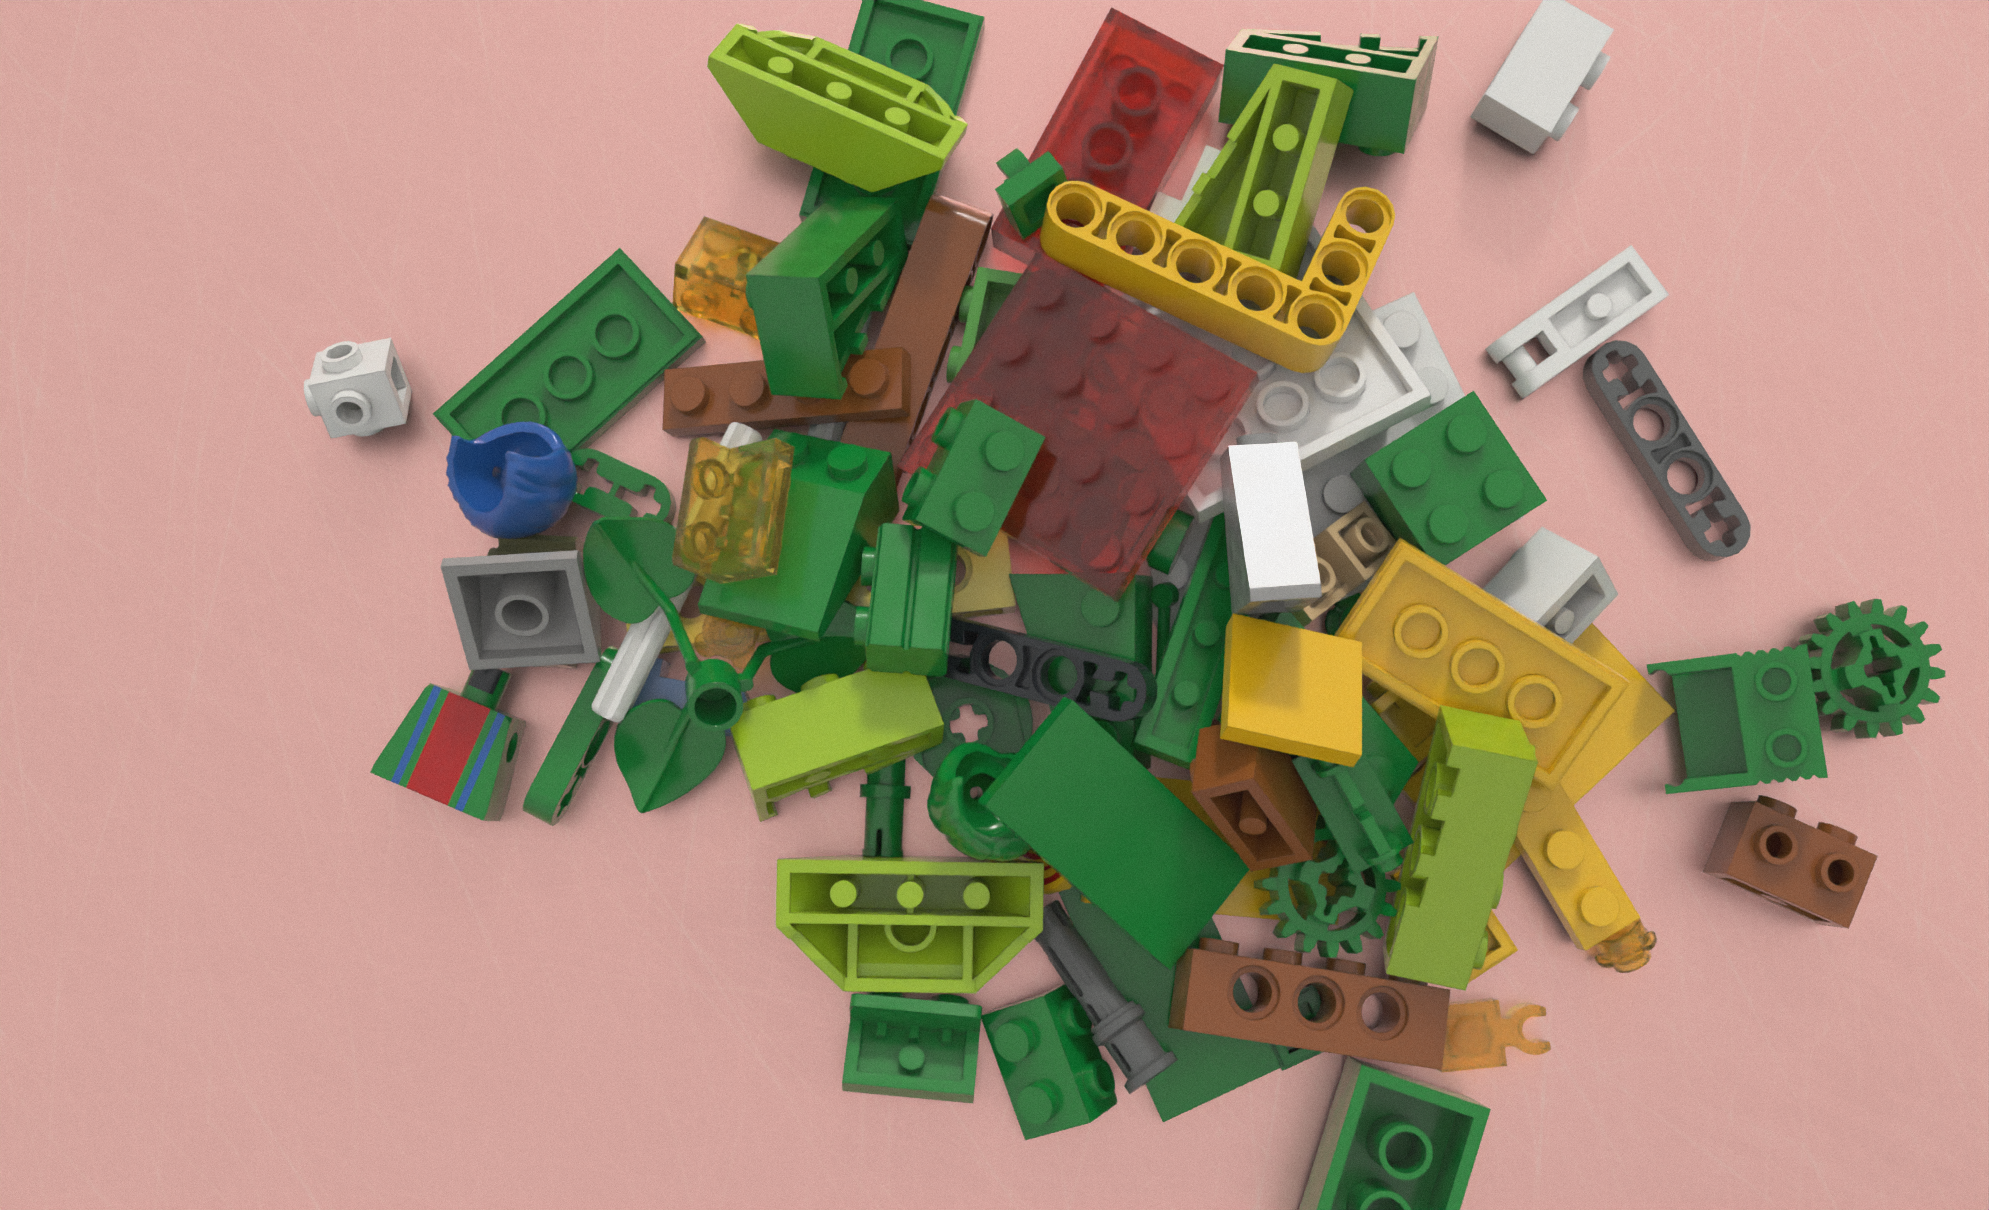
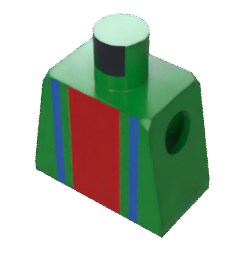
M500 668L471 670L461 693L430 683L424 688L375 761L370 773L482 821H500L504 813L526 724L525 720L497 709L512 674Z

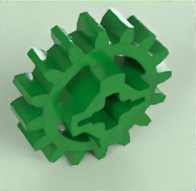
M1881 599L1863 601L1860 607L1855 601L1835 606V615L1827 613L1817 616L1813 620L1821 634L1812 633L1800 637L1798 642L1801 645L1807 644L1810 651L1809 660L1814 692L1818 699L1816 702L1818 716L1833 714L1831 731L1835 733L1849 732L1854 727L1856 739L1876 738L1878 732L1883 737L1897 736L1903 734L1902 723L1906 725L1921 724L1925 720L1918 704L1926 705L1939 702L1940 696L1928 688L1930 680L1945 677V670L1930 666L1929 661L1930 657L1942 651L1940 644L1924 645L1920 637L1929 626L1925 621L1909 625L1904 623L1907 616V607L1899 605L1887 608L1884 611ZM1884 635H1886V636H1887L1889 639H1891L1894 643H1892V642L1886 640V639L1884 638ZM1871 663L1873 673L1866 675L1864 666ZM1841 693L1853 698L1855 706L1847 701Z
M1319 814L1316 821L1314 843L1328 841L1326 847H1321L1317 858L1313 860L1269 868V878L1255 880L1254 888L1269 891L1271 899L1259 907L1258 910L1260 915H1278L1280 921L1272 932L1277 938H1287L1294 933L1297 934L1294 943V950L1297 952L1310 953L1317 943L1320 957L1336 958L1340 943L1346 953L1357 954L1363 951L1360 935L1368 939H1380L1384 935L1381 927L1376 922L1378 916H1396L1397 910L1391 904L1385 902L1387 892L1401 890V883L1386 879L1385 873H1379L1375 865L1363 871L1364 883L1361 873L1357 875L1353 873L1325 820ZM1321 874H1329L1328 882L1336 887L1334 896H1326L1327 888L1318 883ZM1288 885L1291 886L1298 903L1297 909H1295L1291 901ZM1343 911L1357 913L1347 924L1333 930H1327L1329 924H1335L1339 913Z

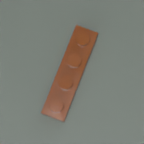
M903 347L864 350L862 355L850 354L841 373V376L845 377L848 383L841 400L771 395L764 360L666 369L664 375L662 430L673 437L723 433L726 432L732 422L741 423L757 430L910 416L911 355Z

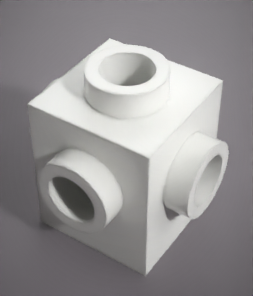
M391 338L361 344L344 341L333 344L321 352H316L310 379L304 381V395L311 414L315 417H322L331 439L352 434L360 437L370 436L384 428L406 424L412 389Z

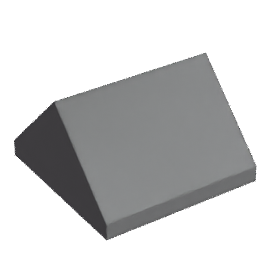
M579 550L443 558L440 567L469 670L600 662V606L596 603L588 588L584 574L583 553Z

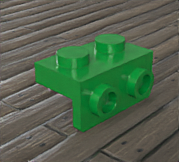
M977 399L962 402L957 409L949 407L940 418L933 432L931 442L938 445L927 469L919 466L911 476L903 492L902 502L906 503L908 507L902 520L913 526H922L979 557H986L1045 437Z
M1065 983L1045 993L994 1008L981 1015V1020L1025 1140L1091 1123L1117 1104L1113 1072L1108 1063L1102 1059L1099 1048L1092 1040V1022Z
M901 992L851 994L849 1007L850 1024L842 1079L843 1091L973 1103L982 1006L969 1004L966 998L952 994L935 995L931 1000L905 998Z

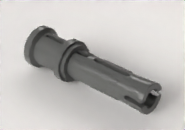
M1055 900L1043 907V931L1035 940L1048 956L1049 961L1072 995L1076 997L1086 1012V1015L1094 1025L1091 1029L1093 1034L1092 1040L1097 1047H1106L1127 1078L1124 1087L1131 1094L1178 1061V1058L1173 1051L1165 1052L1142 1019L1145 1014L1140 1004L1136 1005L1134 1000L1127 1002L1082 935L1076 930L1060 902Z

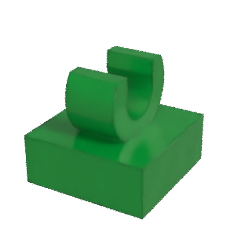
M1016 148L996 162L997 167L1007 179L995 188V191L1009 223L1023 240L1042 227L1049 194L1056 186L1067 182L1062 166L1049 151L1030 163L1025 155Z

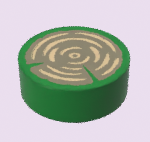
M1175 507L1169 509L1149 549L1146 558L1148 567L1166 575L1171 573L1191 532L1195 516Z

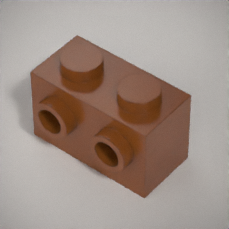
M1221 724L1199 729L1196 758L1190 764L1191 793L1250 871L1253 872L1313 860L1317 806L1293 765L1290 755L1280 751L1220 739Z
M1759 795L1757 801L1731 802L1703 872L1817 924L1849 929L1878 856L1855 846L1858 836L1850 831L1824 822H1818L1817 827L1814 828L1794 819L1798 810L1780 800Z

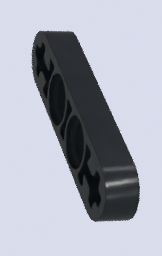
M952 617L950 641L962 645H973L970 651V656L949 654L947 674H944L942 677L1052 706H1057L1061 699L1066 697L1073 700L1088 715L1109 721H1132L1144 717L1156 702L1158 686L1155 677L1145 665L1137 661L961 617ZM1001 641L1009 643L1017 656V665L1014 672L1004 679L996 676L989 664V655L992 648ZM1060 656L1070 659L1077 670L1075 686L1066 694L1056 692L1048 680V669L1051 663ZM1128 674L1127 685L1137 689V696L1135 701H1124L1120 708V696L1103 690L1092 691L1096 679L1121 681Z

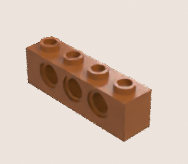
M1200 938L1199 949H1186L1177 961L1168 1028L1442 1070L1450 989L1428 986L1427 982L1389 974L1388 979L1365 976L1366 963L1326 958L1325 969L1302 966L1303 953L1263 948L1262 959L1238 956L1239 943L1211 938ZM1246 973L1256 982L1258 996L1254 1005L1244 1011L1234 1000L1233 987L1237 979ZM1308 984L1317 989L1321 999L1318 1013L1310 1020H1306L1298 1008L1299 993ZM1374 994L1382 1004L1383 1016L1379 1025L1371 1030L1363 1021L1362 1007L1365 1000Z

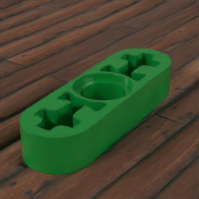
M612 645L603 652L600 662L595 664L525 797L523 811L551 826L556 825L569 808L614 723L592 710V703L619 650Z

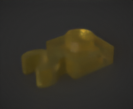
M1494 998L1449 1002L1442 1070L1439 1071L1444 1073L1507 1066L1505 1047L1513 1046L1517 1050L1530 1055H1540L1551 1050L1549 1041L1544 1039L1527 1040L1522 1032L1524 1022L1530 1017L1546 1016V1008L1529 1002L1519 1003L1513 1006L1506 1016H1501L1499 1000Z

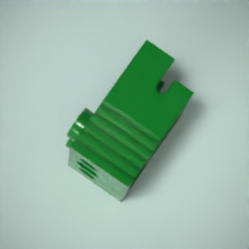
M1807 644L1798 645L1795 649L1787 646L1782 651L1772 648L1768 653L1764 650H1758L1755 655L1748 651L1744 652L1742 656L1732 653L1647 664L1649 675H1654L1657 671H1665L1669 676H1672L1687 778L1679 786H1674L1670 783L1665 784L1666 794L1757 785L1759 781L1770 784L1773 779L1778 783L1784 782L1786 778L1791 781H1797L1800 776L1805 780L1811 779L1813 775L1818 778H1828Z

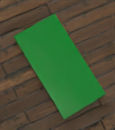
M862 0L848 50L929 85L949 105L953 114L959 116L984 30L985 17L923 0ZM813 167L799 213L800 220L803 222L830 196L899 198L907 249L910 251L927 204L933 193H937L944 167L942 170L875 192H869L856 185L846 183L838 177Z
M619 248L436 410L433 415L452 436H460L466 440L476 439L484 433L506 424L536 422L555 431L570 453L578 449L590 447L664 380L666 369L678 368L706 341L638 266Z
M1066 697L1061 699L977 801L1152 958L1169 970H1171L1250 870L1229 845L1079 705Z
M1073 886L1070 889L1058 892L1074 927L1089 945L1114 985L1120 990L1127 1002L1134 1000L1136 1005L1140 1004L1145 1011L1142 1019L1163 1050L1165 1052L1173 1051L1178 1058V1061L1146 1083L1163 1122L1281 1068L1269 1043L1168 1028L1177 962L1171 970L1160 965L1092 903L1081 902V893ZM1213 918L1209 920L1187 949H1199L1200 938L1222 940ZM1239 977L1233 987V997L1236 1004L1245 1011L1253 1005Z

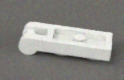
M1631 245L1501 336L1485 350L1496 364L1501 361L1505 364L1516 379L1512 386L1521 398L1524 399L1668 297L1669 294ZM1535 337L1550 355L1538 365L1523 346Z

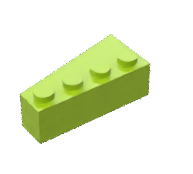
M1440 705L1409 833L1414 843L1405 849L1398 882L1401 883V890L1395 891L1392 904L1397 913L1395 917H1389L1382 950L1386 974L1466 991L1472 969L1480 970L1482 968L1488 946V931L1485 928L1491 909L1497 908L1501 898L1504 880L1503 871L1517 835L1521 814L1538 764L1535 756V746L1530 744L1520 721Z

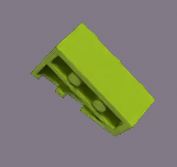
M865 663L863 671L840 679L837 674H825L815 677L801 686V692L777 700L774 695H763L743 703V713L740 719L730 728L759 821L762 822L778 815L774 803L807 788L811 798L815 799L832 791L829 783L830 780L862 769L869 775L942 743L944 723L926 675H913L908 671H904L902 674L874 672L867 668Z

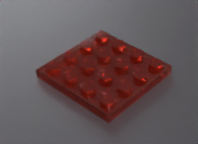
M1037 251L899 462L898 467L910 477L919 466L927 469L938 445L931 442V438L944 412L949 407L957 409L960 403L974 399L985 403L1043 435L1045 439L999 531L1117 603L1260 380L1256 371Z

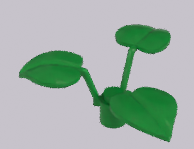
M601 517L591 524L583 546V567L588 588L596 603L614 619L628 624L643 622L660 606L669 622L688 672L685 679L687 702L683 709L666 699H652L630 709L624 719L617 725L614 735L616 761L630 789L634 804L640 813L652 811L680 798L699 785L715 770L725 752V730L735 725L743 713L741 692L750 691L753 688V678L767 656L771 655L770 669L776 681L795 693L801 692V686L804 683L821 675L837 674L840 679L854 674L866 661L865 647L854 646V624L857 607L847 600L842 604L820 642L766 629L771 642L760 644L756 648L742 673L737 674L734 667L723 660L707 659L700 661L695 654L678 611L669 599L684 593L690 587L695 577V553L686 536L667 522L647 517Z

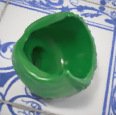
M966 742L952 749L938 766L932 779L927 799L929 817L934 827L940 833L945 834L946 840L961 853L979 860L1008 861L1016 859L1030 850L1027 845L977 802L1017 754L1016 752L1001 754L987 745ZM973 787L977 789V796L975 798H972L970 795V790Z

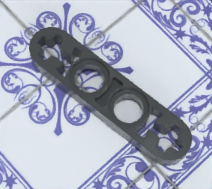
M1615 340L1604 344L1587 359L1583 367L1584 383L1684 544L1694 556L1705 561H1718L1738 554L1747 545L1750 538L1751 525L1748 517L1647 357L1636 345L1627 341ZM1622 361L1626 365L1628 372L1621 377L1622 381L1617 378L1608 382L1602 372L1609 366V362L1618 364ZM1641 387L1646 395L1638 397L1623 409L1618 401ZM1650 408L1662 417L1664 432L1659 440L1648 441L1640 437L1635 431L1633 419L1638 409ZM1675 461H1683L1690 464L1697 473V487L1689 495L1676 492L1668 482L1667 471ZM1710 495L1713 503L1689 514L1685 508L1686 506L1699 502ZM1723 520L1729 531L1722 535L1723 542L1716 540L1710 543L1704 534L1711 527L1710 521L1716 523Z

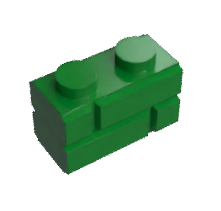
M883 523L881 526H878L876 547L864 546L861 563V586H870L872 588L870 606H857L854 646L865 647L867 668L871 671L900 674L908 671L913 675L939 677L947 674L958 545L924 527L916 529L913 525Z

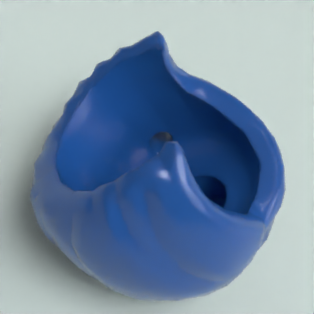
M529 421L515 422L497 427L473 440H466L460 436H451L449 452L446 457L448 464L446 469V476L449 479L448 487L452 492L453 499L459 504L460 510L465 518L470 521L471 526L493 538L520 539L549 529L567 513L577 490V471L570 451L564 445L560 436L552 429Z

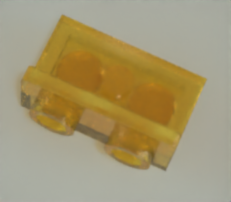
M704 216L675 262L672 304L678 310L689 313L697 318L714 322L759 339L754 311L749 307L746 299V274L780 243Z
M705 437L692 439L689 444L672 554L673 564L720 584L777 575L795 447L777 438L734 448H727Z

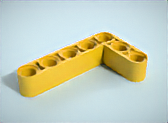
M1081 181L1064 182L1056 186L1049 194L1040 233L1041 247L1047 256L1064 266L1289 370L1299 373H1311L1325 365L1346 331L1394 225L1395 211L1388 197L1377 189L1358 187L1346 192L1339 201L1301 281ZM1074 219L1082 223L1084 227H1070L1061 222V220ZM1350 224L1361 227L1366 233L1356 231ZM1129 245L1136 247L1143 255L1127 254L1120 246ZM1188 272L1194 274L1203 283L1188 282L1179 273ZM1325 275L1335 276L1342 281L1344 286L1333 284L1327 280ZM1239 300L1253 301L1259 305L1262 311L1249 310ZM1304 326L1313 329L1319 334L1321 339L1306 336L1299 327Z

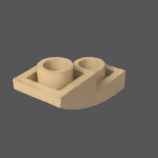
M1365 500L1313 538L1322 597L1299 612H1291L1303 627L1374 575L1397 542Z

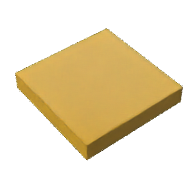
M1233 613L1226 626L1220 739L1354 767L1362 756V642Z

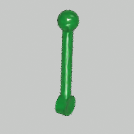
M1171 582L1159 583L1151 590V600L1158 607L1156 671L1170 634L1171 607L1179 600V591Z

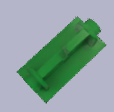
M1363 749L1362 756L1354 767L1303 756L1291 759L1355 875L1373 865L1376 866L1379 873H1386L1402 864L1403 858L1399 852L1414 843Z

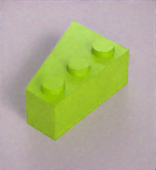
M1273 64L1227 134L1229 140L1207 173L1202 172L1191 189L1194 193L1174 223L1297 279L1354 90L1335 78Z

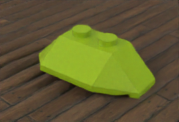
M737 23L708 57V69L758 143L869 192H875L942 170L966 134L968 124L960 116H955L949 105L929 85L817 36L781 30L757 32L754 26Z
M839 855L778 858L776 927L788 939H791L842 991L977 993L1028 943L1043 931L1044 862L979 860L972 857L952 856L884 857L881 855Z

